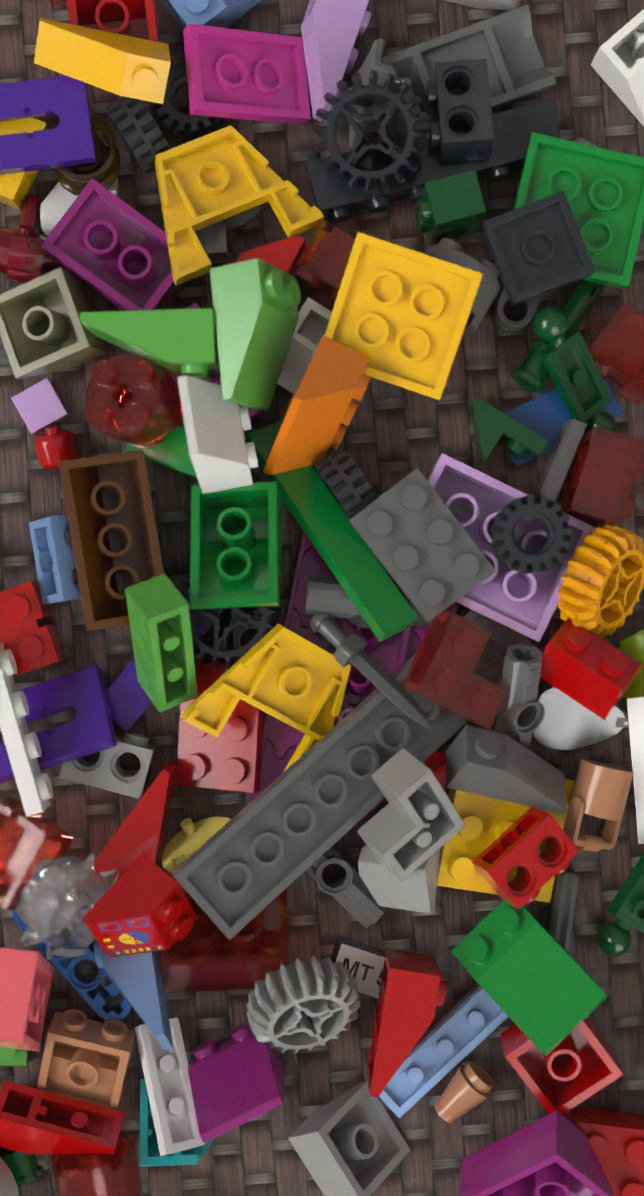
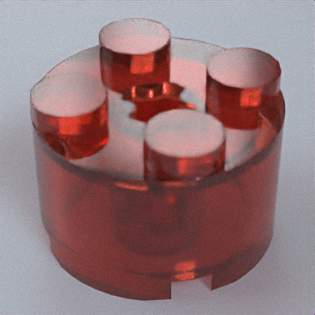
M323 220L295 264L299 268L295 274L319 292L325 286L334 291L330 297L336 302L355 238L336 226L332 229L328 222Z
M122 354L108 360H101L92 368L85 399L86 419L99 432L137 448H150L163 442L161 439L170 430L174 431L179 425L183 415L179 385L176 384L171 374L163 368L132 354Z
M121 1130L114 1154L51 1155L57 1196H140L142 1194L143 1185L135 1141L130 1134L128 1139L123 1138Z

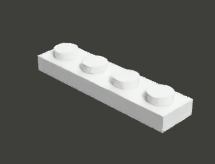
M1 642L0 729L27 817L41 813L50 806L49 799L53 798V788L48 774H41L37 757H41V747L36 733H29L25 716L29 715V707L24 692L22 690L17 691L12 676L17 674L13 653L10 649L5 650L3 642Z

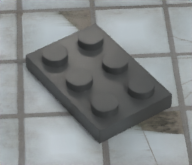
M418 468L349 520L350 524L426 623L496 571Z

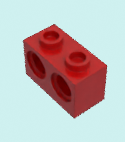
M531 807L472 863L502 900L519 909L522 905L532 902L539 895L540 888L553 876L564 872L569 867L571 859L580 851L551 814L539 808ZM547 838L548 842L545 850L539 853L540 843ZM517 866L515 878L508 882L509 872Z

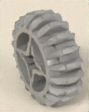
M315 956L303 962L297 958L294 964L288 966L281 963L280 969L276 972L267 971L266 980L255 982V990L248 993L249 1002L246 1004L249 1025L251 1026L252 1033L256 1036L257 1042H267L269 1048H275L278 1053H283L290 1049L293 1054H296L300 1049L306 1048L310 1052L314 1046H326V1041L339 1039L340 1031L349 1030L351 1028V1021L358 1018L357 1010L361 1007L360 995L355 979L351 976L350 971L344 968L342 962L333 963L330 957L318 961Z

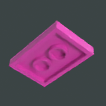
M189 24L183 30L190 115L304 125L311 120L302 37Z

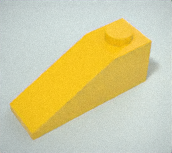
M44 18L39 20L34 57L35 64L120 96L163 104L171 63L168 44Z

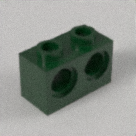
M471 170L426 182L421 198L417 199L418 209H415L420 234L427 233L430 244L440 242L442 238L452 239L477 232L486 209L476 171Z

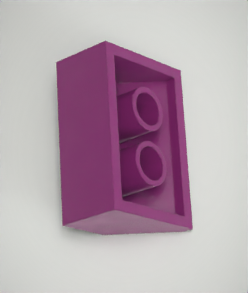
M558 1111L462 1159L460 1196H614V1191L586 1134Z

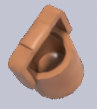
M580 759L563 828L565 834L578 850L599 852L601 849L611 850L614 848L633 777L632 771L606 763ZM583 813L606 819L602 837L579 834Z

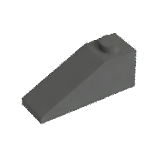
M466 725L446 750L447 788L561 814L567 811L565 774L508 735Z

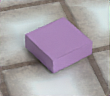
M48 378L11 398L32 435H36L43 431L45 427L52 426L70 416Z

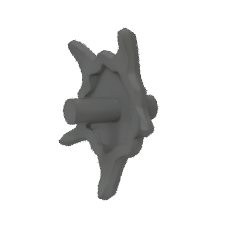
M383 38L376 39L362 67L356 72L360 73L363 85H369L370 71H377L379 76L378 85L384 86L387 75L393 74L395 75V81L391 88L392 90L397 92L404 82L411 86L413 84L411 79L408 77H396L394 67L383 64L382 55L385 40ZM342 79L350 90L355 88L353 80ZM364 94L356 97L348 104L363 115L372 116L380 110L388 98L377 94ZM398 107L388 122L387 130L389 136L404 150L405 142L396 124V117L400 111ZM383 113L379 120H372L370 125L368 120L361 123L354 117L365 131L364 136L367 140L374 139L377 135H380L378 130L386 113ZM349 124V147L351 148L355 141V132Z

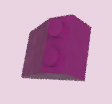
M92 178L41 245L45 251L119 311L165 310L184 285L182 283L176 286L173 281L166 232Z
M249 1021L235 1027L230 1032V1037L218 1043L215 1039H211L200 1044L193 1050L194 1055L190 1058L187 1069L199 1136L203 1144L283 1104L286 1062L282 1054L278 1053L275 1048H269L267 1042H257Z

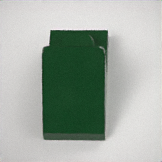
M478 396L469 407L481 464L487 460L500 438L506 441L504 448L508 452L525 460L527 455L533 459L539 456L548 442Z

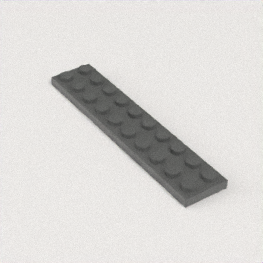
M466 608L391 675L416 700L433 723L432 729H427L403 713L377 688L171 874L230 940L385 798L371 777L375 771L402 748L423 763L490 701L492 693L502 683L507 647L516 644L524 646L534 645L527 636Z

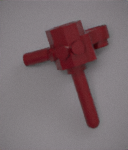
M28 195L24 197L18 230L0 226V273L7 274L6 279H11L15 282H29L40 277L42 271L51 272V268L57 269L62 267L70 271L41 247L48 236L35 233L41 202L36 196Z

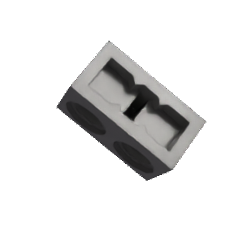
M125 732L124 737L115 735L117 746L100 751L98 762L89 763L81 757L63 763L59 778L141 799L147 789L158 746L148 744L150 738L138 733ZM130 752L139 758L141 764L139 772L131 774L122 769L120 757L123 753Z

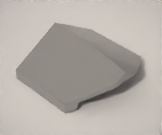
M365 844L361 849L358 860L359 875L378 906L434 913L440 848L401 882L374 857Z

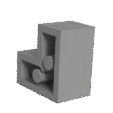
M404 748L371 775L389 804L357 831L374 857L401 882L465 826L432 771Z

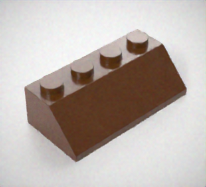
M139 450L59 461L58 465L86 631L129 625L125 588L164 574L144 451Z

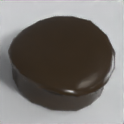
M91 117L97 162L54 168L56 178L61 186L77 196L91 178L108 190L115 183L120 171L121 157L115 144L114 135L104 122L94 117Z

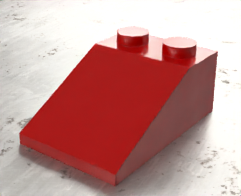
M386 948L367 1065L369 1096L379 1097L434 1020L436 1005H444L447 982L443 980V970L438 969L435 956Z

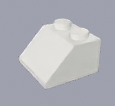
M189 376L177 377L189 454L202 493L206 494L253 485L251 468L259 466L254 441L246 443L244 431L252 430L248 407L223 400L221 385Z

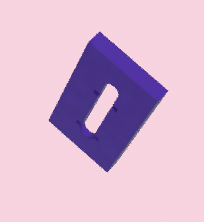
M66 75L0 84V121L45 115H56L60 119L59 125L53 129L0 136V175L97 162L87 83Z
M97 665L22 689L29 707V715L25 716L26 723L69 709L76 710V716L72 721L52 727L51 730L46 729L36 732L41 747V757H37L40 771L117 746L103 675ZM5 743L0 744L1 784L15 779Z

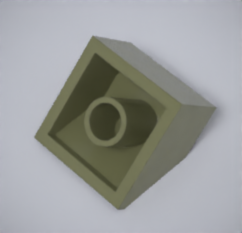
M60 267L0 294V337L15 379H24L71 369L108 353L104 340L93 336L80 322V312H93L82 280L71 271Z

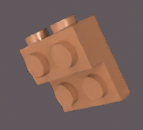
M70 1009L64 1013L56 1012L47 1033L37 1089L118 1110L136 1036L135 1031L128 1029L123 1021L117 1019H110L104 1023L88 1020L85 1013L76 1009Z

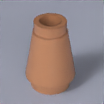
M470 1061L466 1066L460 1065L439 1100L434 1104V1108L444 1121L452 1124L456 1119L491 1096L490 1090L495 1086L494 1081L489 1073L474 1061Z

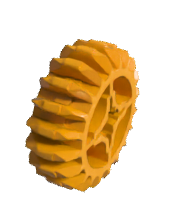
M606 524L602 528L596 527L591 535L586 534L582 545L575 547L573 558L571 561H567L568 568L566 573L561 575L563 584L558 589V594L561 598L557 605V608L561 610L560 618L566 621L570 618L575 626H581L601 638L607 634L612 635L617 627L624 625L627 615L633 614V607L636 602L640 601L639 595L641 590L644 589L643 538L626 528Z

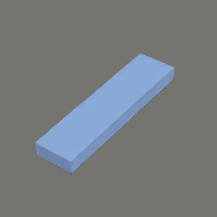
M477 984L422 1035L379 1097L398 1118L402 1117L509 1016Z

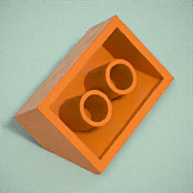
M322 336L292 399L263 469L264 473L274 475L314 465L325 457L329 447L334 450L338 449L347 427L340 425V423L349 426L359 404L353 401L352 398L361 401L371 377L365 375L364 371L371 357L326 336Z

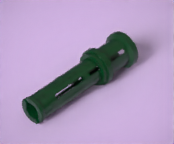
M579 280L560 309L565 313L568 320L566 331L578 329L596 299L604 291V284L599 283L596 286V282ZM540 337L533 339L530 348L532 350L520 368H514L511 372V377L518 384L538 395H541L545 390L543 384L549 376L539 353L550 345V342Z

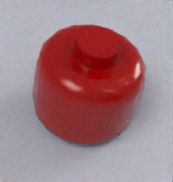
M61 425L45 427V433L38 435L34 440L38 463L45 469L59 468V461L79 458L75 434L70 430H61Z

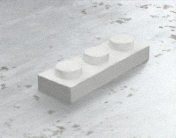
M178 1017L169 1019L173 1049L164 1050L146 1024L134 1028L160 1156L205 1145L199 1136L187 1069L188 1061Z

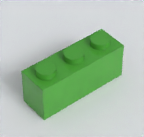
M165 573L125 588L137 680L159 713L198 697L189 606L186 600Z

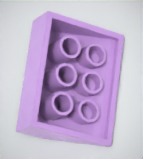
M442 453L438 457L427 481L496 570L455 602L540 642L561 598L558 594V589L563 584L561 575L566 573L568 568L567 561H571L575 554V547L581 546L583 538L586 534L591 535L595 527L568 515L570 520L567 522L569 528L572 527L573 535H570L569 542L572 543L570 549L566 550L564 554L566 557L554 565L553 568L540 573L525 574L517 570L513 571L507 567L506 563L498 559V554L491 544L493 542V535H490L491 527L494 526L496 515L505 505L517 498L525 497L527 494ZM526 518L517 525L515 539L522 549L530 552L538 551L546 543L547 530L541 521L534 518Z

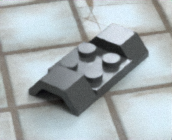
M528 4L382 57L383 64L394 67L396 77H408L412 80L413 84L403 96L407 103L417 95L422 100L417 106L411 108L414 115L421 112H427L428 114L427 120L416 123L417 130H430V120H437L436 107H428L427 81L434 80L435 63L487 59L491 111L513 104L517 99L556 85L554 75L544 66L534 39L531 12ZM452 89L449 91L454 95L466 93L462 89ZM400 110L396 117V124L400 135L406 137L407 124Z

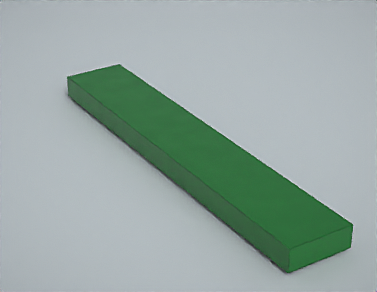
M281 421L247 433L245 436L246 443L254 441L258 465L262 470L282 426ZM312 465L274 475L265 473L270 482L277 481L280 497L377 639L381 642L413 626L418 617L372 551L350 524L349 518Z

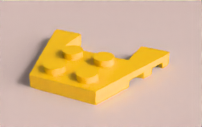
M231 125L155 156V169L173 281L176 286L210 272L212 263L195 231L266 202H269L288 238L322 225L324 219L322 212L315 205L310 207L298 195L299 190L289 180L283 181L268 166L269 161Z
M277 624L185 709L181 718L218 738L238 701L243 700L305 734L284 769L286 771L333 728L335 717H339L351 665L348 664L343 668L335 660L333 654L284 626Z

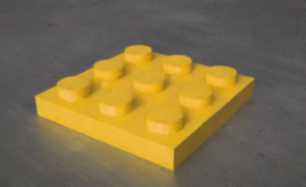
M358 232L325 336L371 357L364 371L365 375L441 400L483 274Z
M565 778L568 811L575 781ZM450 788L448 798L465 826L440 848L437 886L498 895L473 865L472 861L531 807ZM543 810L551 814L563 830L567 811L561 814ZM547 838L540 843L539 853L545 850L548 842ZM517 866L509 872L508 882L515 878ZM555 876L540 888V893L534 899L535 901L550 903Z

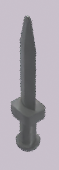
M318 612L312 616L310 621L311 630L313 633L320 632L337 648L334 658L343 668L351 662L403 713L427 729L433 728V723L416 700L363 651L368 642L358 634H352L348 637L330 620L331 614Z

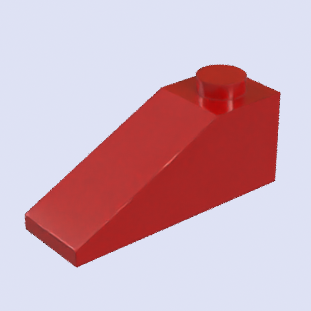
M172 760L163 768L90 866L112 884L122 876L141 854L156 864L163 853L177 771V764Z
M4 1080L0 1090V1147L25 1154H114L125 1112Z

